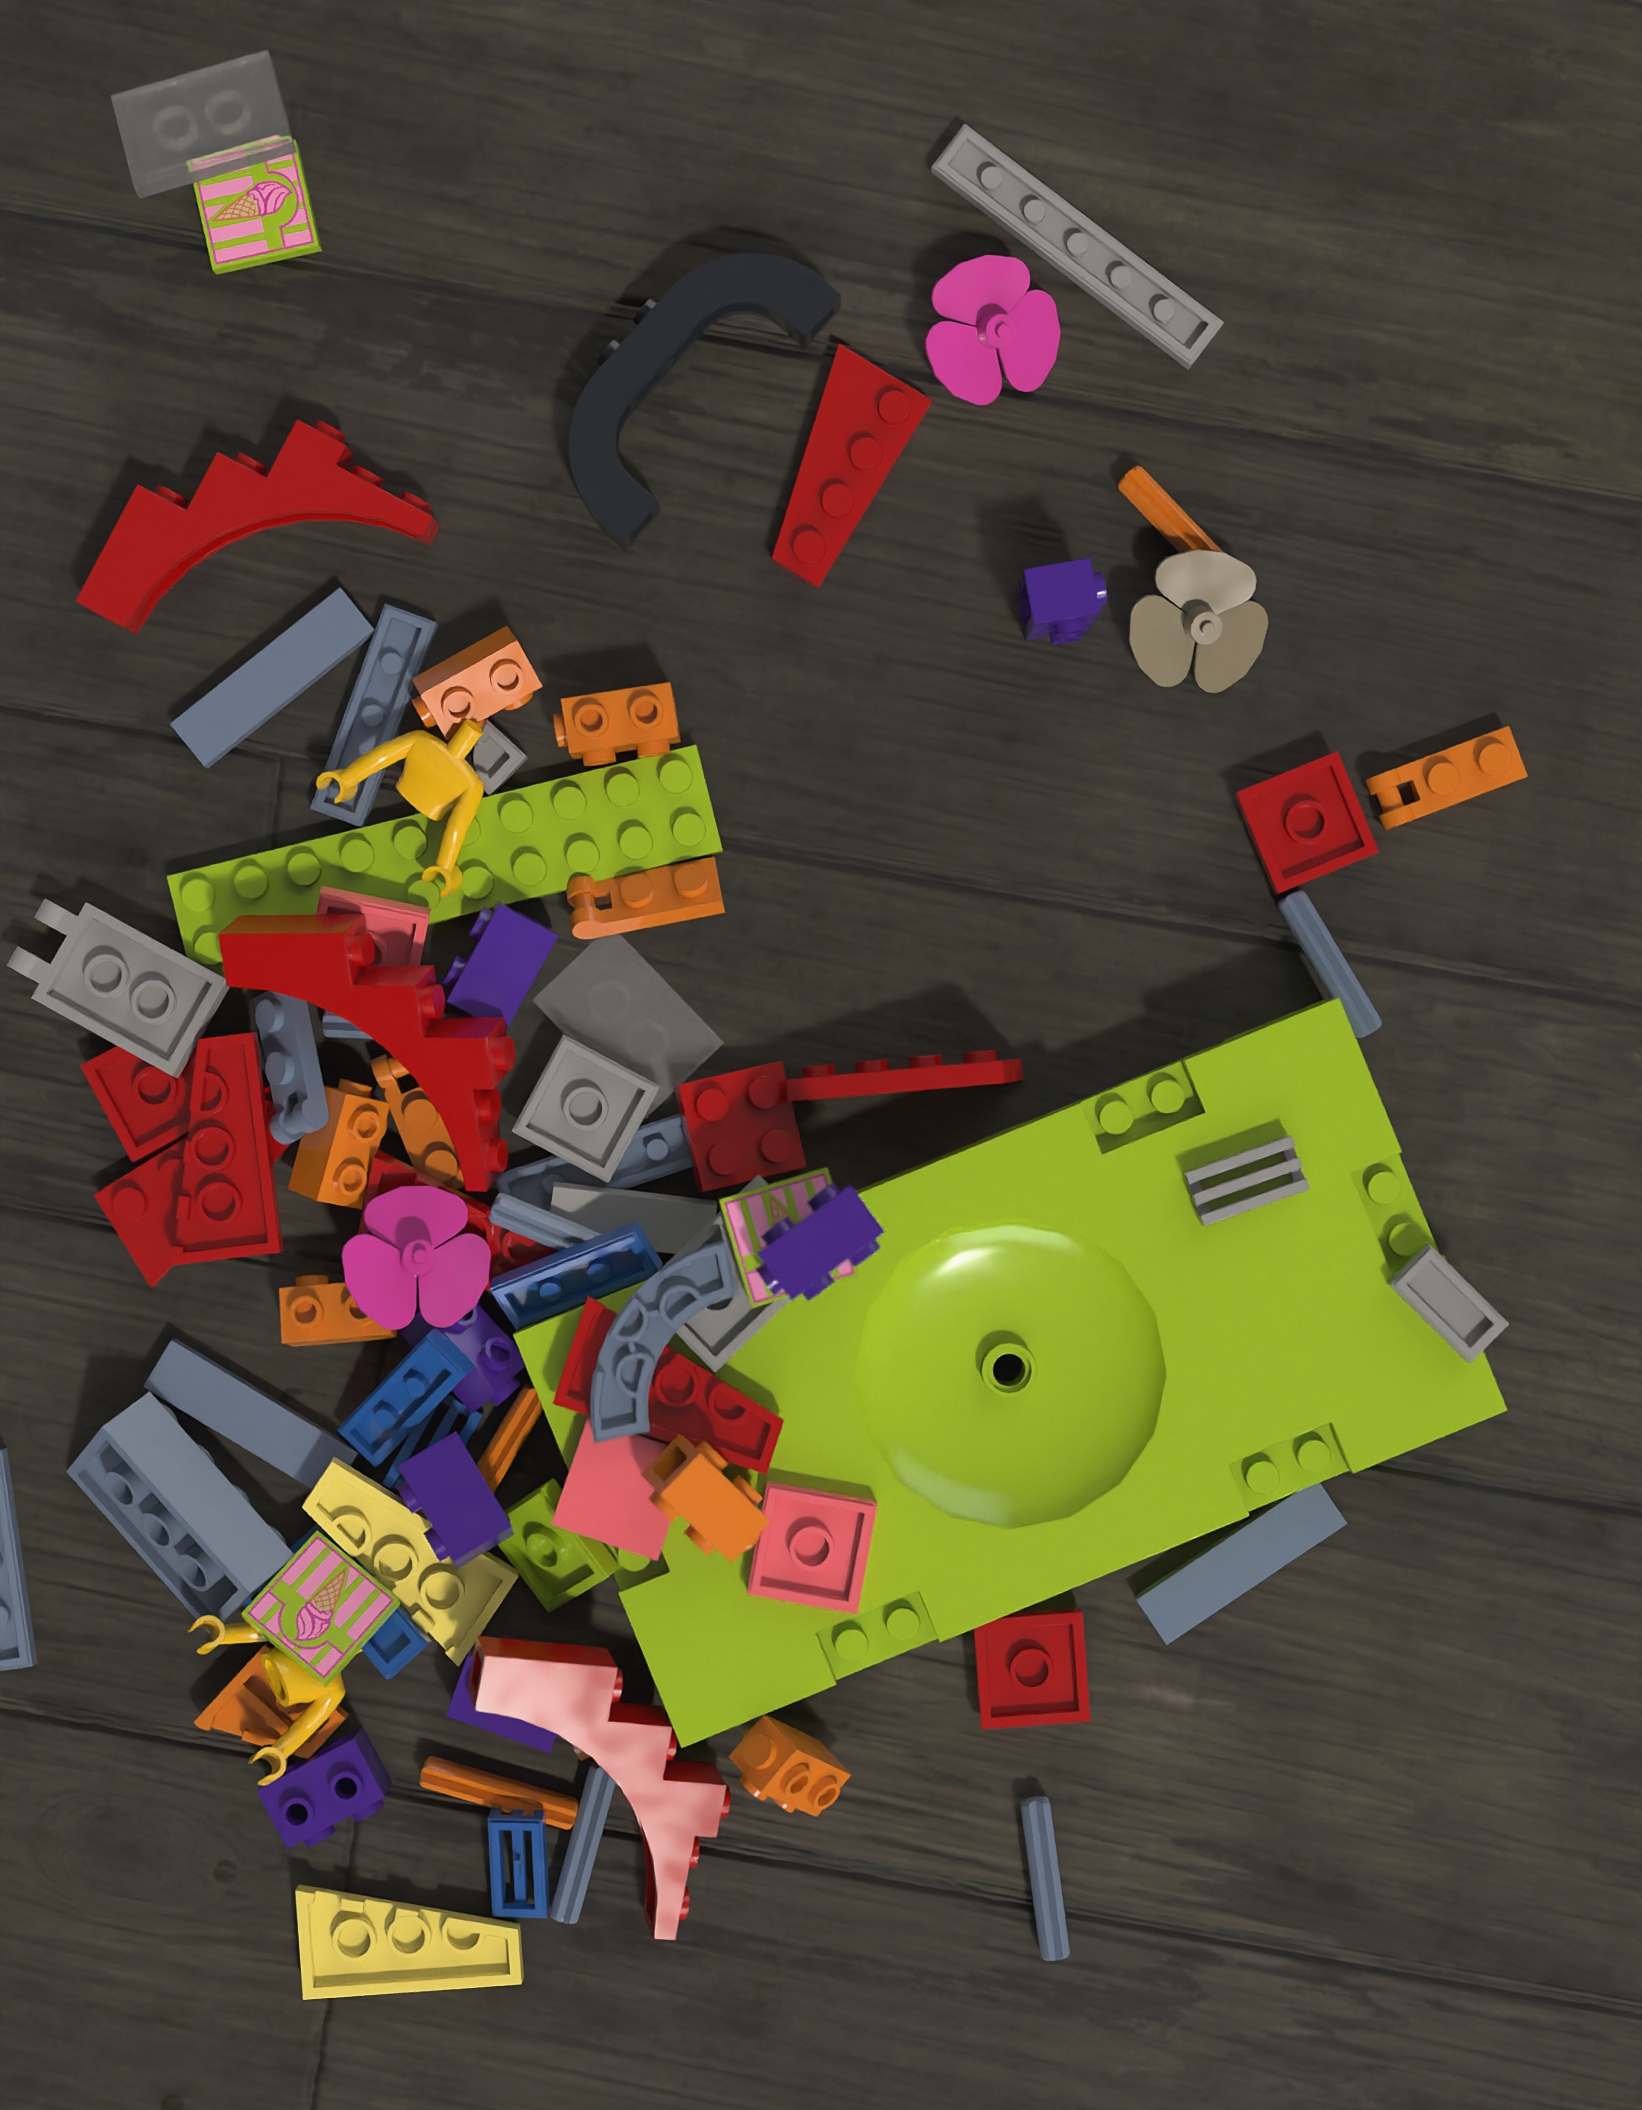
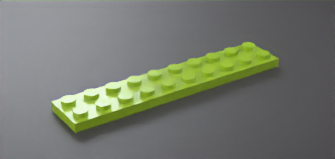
M697 745L670 751L671 753L666 755L640 758L483 797L455 863L462 872L463 883L458 891L444 897H440V893L446 886L443 874L439 872L432 881L427 883L423 882L422 874L428 867L435 865L444 830L453 809L440 821L432 820L423 813L167 876L186 956L221 977L225 976L218 938L219 932L240 915L316 914L322 886L431 908L428 925L479 913L483 906L492 910L497 900L506 905H512L566 891L567 882L578 876H589L595 882L721 853L723 849Z

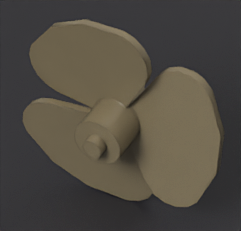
M1192 549L1164 558L1155 569V585L1161 594L1179 608L1165 598L1155 594L1141 597L1133 604L1129 614L1128 642L1137 666L1157 685L1173 687L1187 676L1196 642L1193 668L1196 683L1206 692H1222L1246 675L1262 651L1268 627V615L1260 604L1248 600L1256 589L1257 580L1255 573L1250 566L1221 551Z

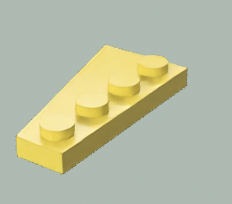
M336 1457L332 1458L302 1506L350 1557H355L377 1581L400 1599L401 1605L411 1614V1619L426 1634L429 1632L446 1649L445 1653L458 1667L519 1576V1572L514 1567L488 1551L456 1569L450 1557L439 1562L423 1534L432 1528L423 1511L418 1510L411 1514L401 1497Z
M300 1884L295 1890L303 2000L520 1985L523 1982L524 1972L520 1923Z

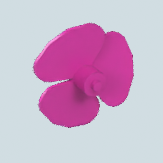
M984 255L958 263L940 278L931 290L930 299L933 309L943 318L952 320L940 321L927 331L924 349L934 376L953 396L975 405H987L993 402L1001 391L1002 375L998 355L1009 384L1016 390L1023 392L1034 391L1040 387L1056 361L1061 334L1056 304L1045 291H1027L1030 284L1029 270L1017 258Z
M401 1186L373 1198L366 1206L364 1223L367 1230L374 1236L368 1234L357 1235L351 1238L344 1246L342 1252L345 1285L360 1311L383 1328L389 1330L402 1329L412 1321L416 1312L417 1278L421 1315L428 1324L434 1327L446 1328L452 1326L476 1306L489 1281L491 1259L489 1245L480 1236L466 1233L436 1248L458 1234L466 1225L468 1209L465 1202L459 1196L433 1186Z

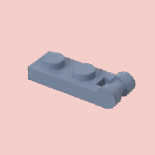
M268 990L253 999L256 1011L255 1020L260 1032L266 1062L265 1071L270 1083L275 1115L269 1123L270 1132L277 1142L287 1145L301 1139L305 1133H313L324 1128L329 1121V1110L307 1001Z

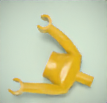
M466 719L448 744L425 730H415L403 734L366 752L345 769L340 768L322 773L317 778L316 785L318 789L327 788L333 783L334 779L338 781L340 792L334 799L336 804L353 798L357 792L359 782L377 771L406 758L402 775L396 783V789L421 813L435 821L442 820L453 809L444 830L435 865L423 871L422 880L424 883L430 882L439 872L442 873L446 880V886L440 893V897L450 895L460 889L463 883V876L455 863L469 827L477 814L485 789L484 782L464 759L484 733L478 724Z
M212 1615L200 1617L187 1630V1632H192L196 1628H205L211 1634V1642L200 1647L197 1650L199 1654H207L220 1644L269 1641L247 1622L224 1625L220 1619ZM276 1646L261 1655L264 1673L276 1698L284 1707L296 1703H309L312 1701L313 1703L271 1747L263 1748L249 1758L248 1764L260 1758L266 1759L271 1764L272 1773L258 1782L261 1786L269 1785L283 1775L286 1769V1758L298 1749L337 1708L346 1692L341 1672L325 1689Z

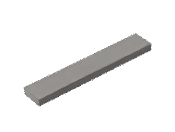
M963 125L931 168L932 174L1188 370L1224 323L1222 320L968 125Z

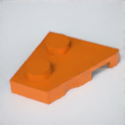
M268 1641L193 1723L204 1730L209 1731L211 1728L242 1736L243 1741L256 1745H273L313 1701L309 1703H296L288 1707L280 1704L267 1680L261 1663V1655L275 1647ZM338 1705L327 1720L291 1755L309 1759L349 1714Z

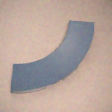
M726 1240L703 1246L664 1266L631 1296L617 1315L607 1333L593 1375L591 1426L594 1443L650 1431L648 1416L650 1383L657 1361L666 1344L674 1333L696 1313L723 1299L737 1296Z

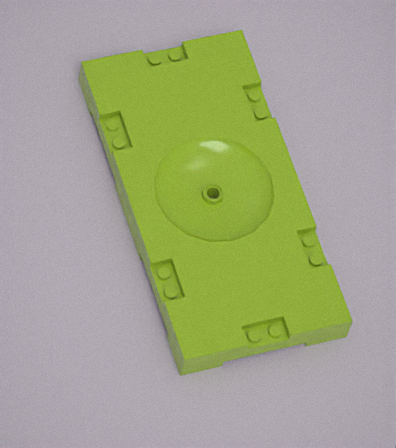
M1340 998L1323 999L1030 1121L1022 1122L855 1190L885 1231L876 1238L881 1248L857 1265L860 1276L832 1284L809 1301L806 1300L803 1294H800L792 1301L790 1300L716 1372L676 1332L666 1345L784 1419L767 1474L727 1462L728 1465L721 1471L730 1482L740 1475L763 1497L756 1505L761 1512L767 1481L876 1500L878 1503L857 1614L747 1594L756 1543L749 1550L742 1552L732 1563L716 1548L707 1556L684 1533L691 1524L681 1515L670 1523L658 1561L603 1543L620 1566L614 1572L620 1588L619 1596L681 1748L837 1685V1680L928 1642L936 1639L943 1642L1250 1516L1248 1512L1334 1476L1347 1471L1356 1473L1508 1411L1484 1351L1471 1363L1465 1362L1387 1284L1425 1244L1431 1245L1438 1253L1439 1251L1399 1154L1402 1153V1150ZM1285 1136H1292L1295 1145L1294 1150L1300 1159L1303 1167L1301 1169L1304 1178L1307 1179L1309 1184V1190L1206 1226L1201 1225L1183 1172ZM1281 1151L1199 1180L1201 1189L1204 1190L1284 1162L1285 1160ZM1286 1173L1212 1199L1206 1203L1208 1209L1212 1210L1286 1184L1292 1180L1290 1174ZM648 1279L595 1300L619 1314L631 1296ZM585 1304L521 1328L513 1334L568 1471H570L589 1416L552 1403ZM1005 1354L1016 1355L1021 1358L1022 1362L1021 1372L1011 1381H1001L993 1375L995 1361Z

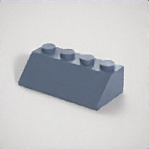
M150 1391L105 1424L66 1471L196 1619L205 1615H212L224 1623L246 1601L275 1577L294 1556L286 1546L285 1539L281 1533L275 1528L268 1526L252 1508L247 1495L239 1487L229 1482L214 1465L210 1453L191 1439L178 1424L172 1410L166 1405L161 1404ZM235 1585L238 1591L233 1595L229 1589Z

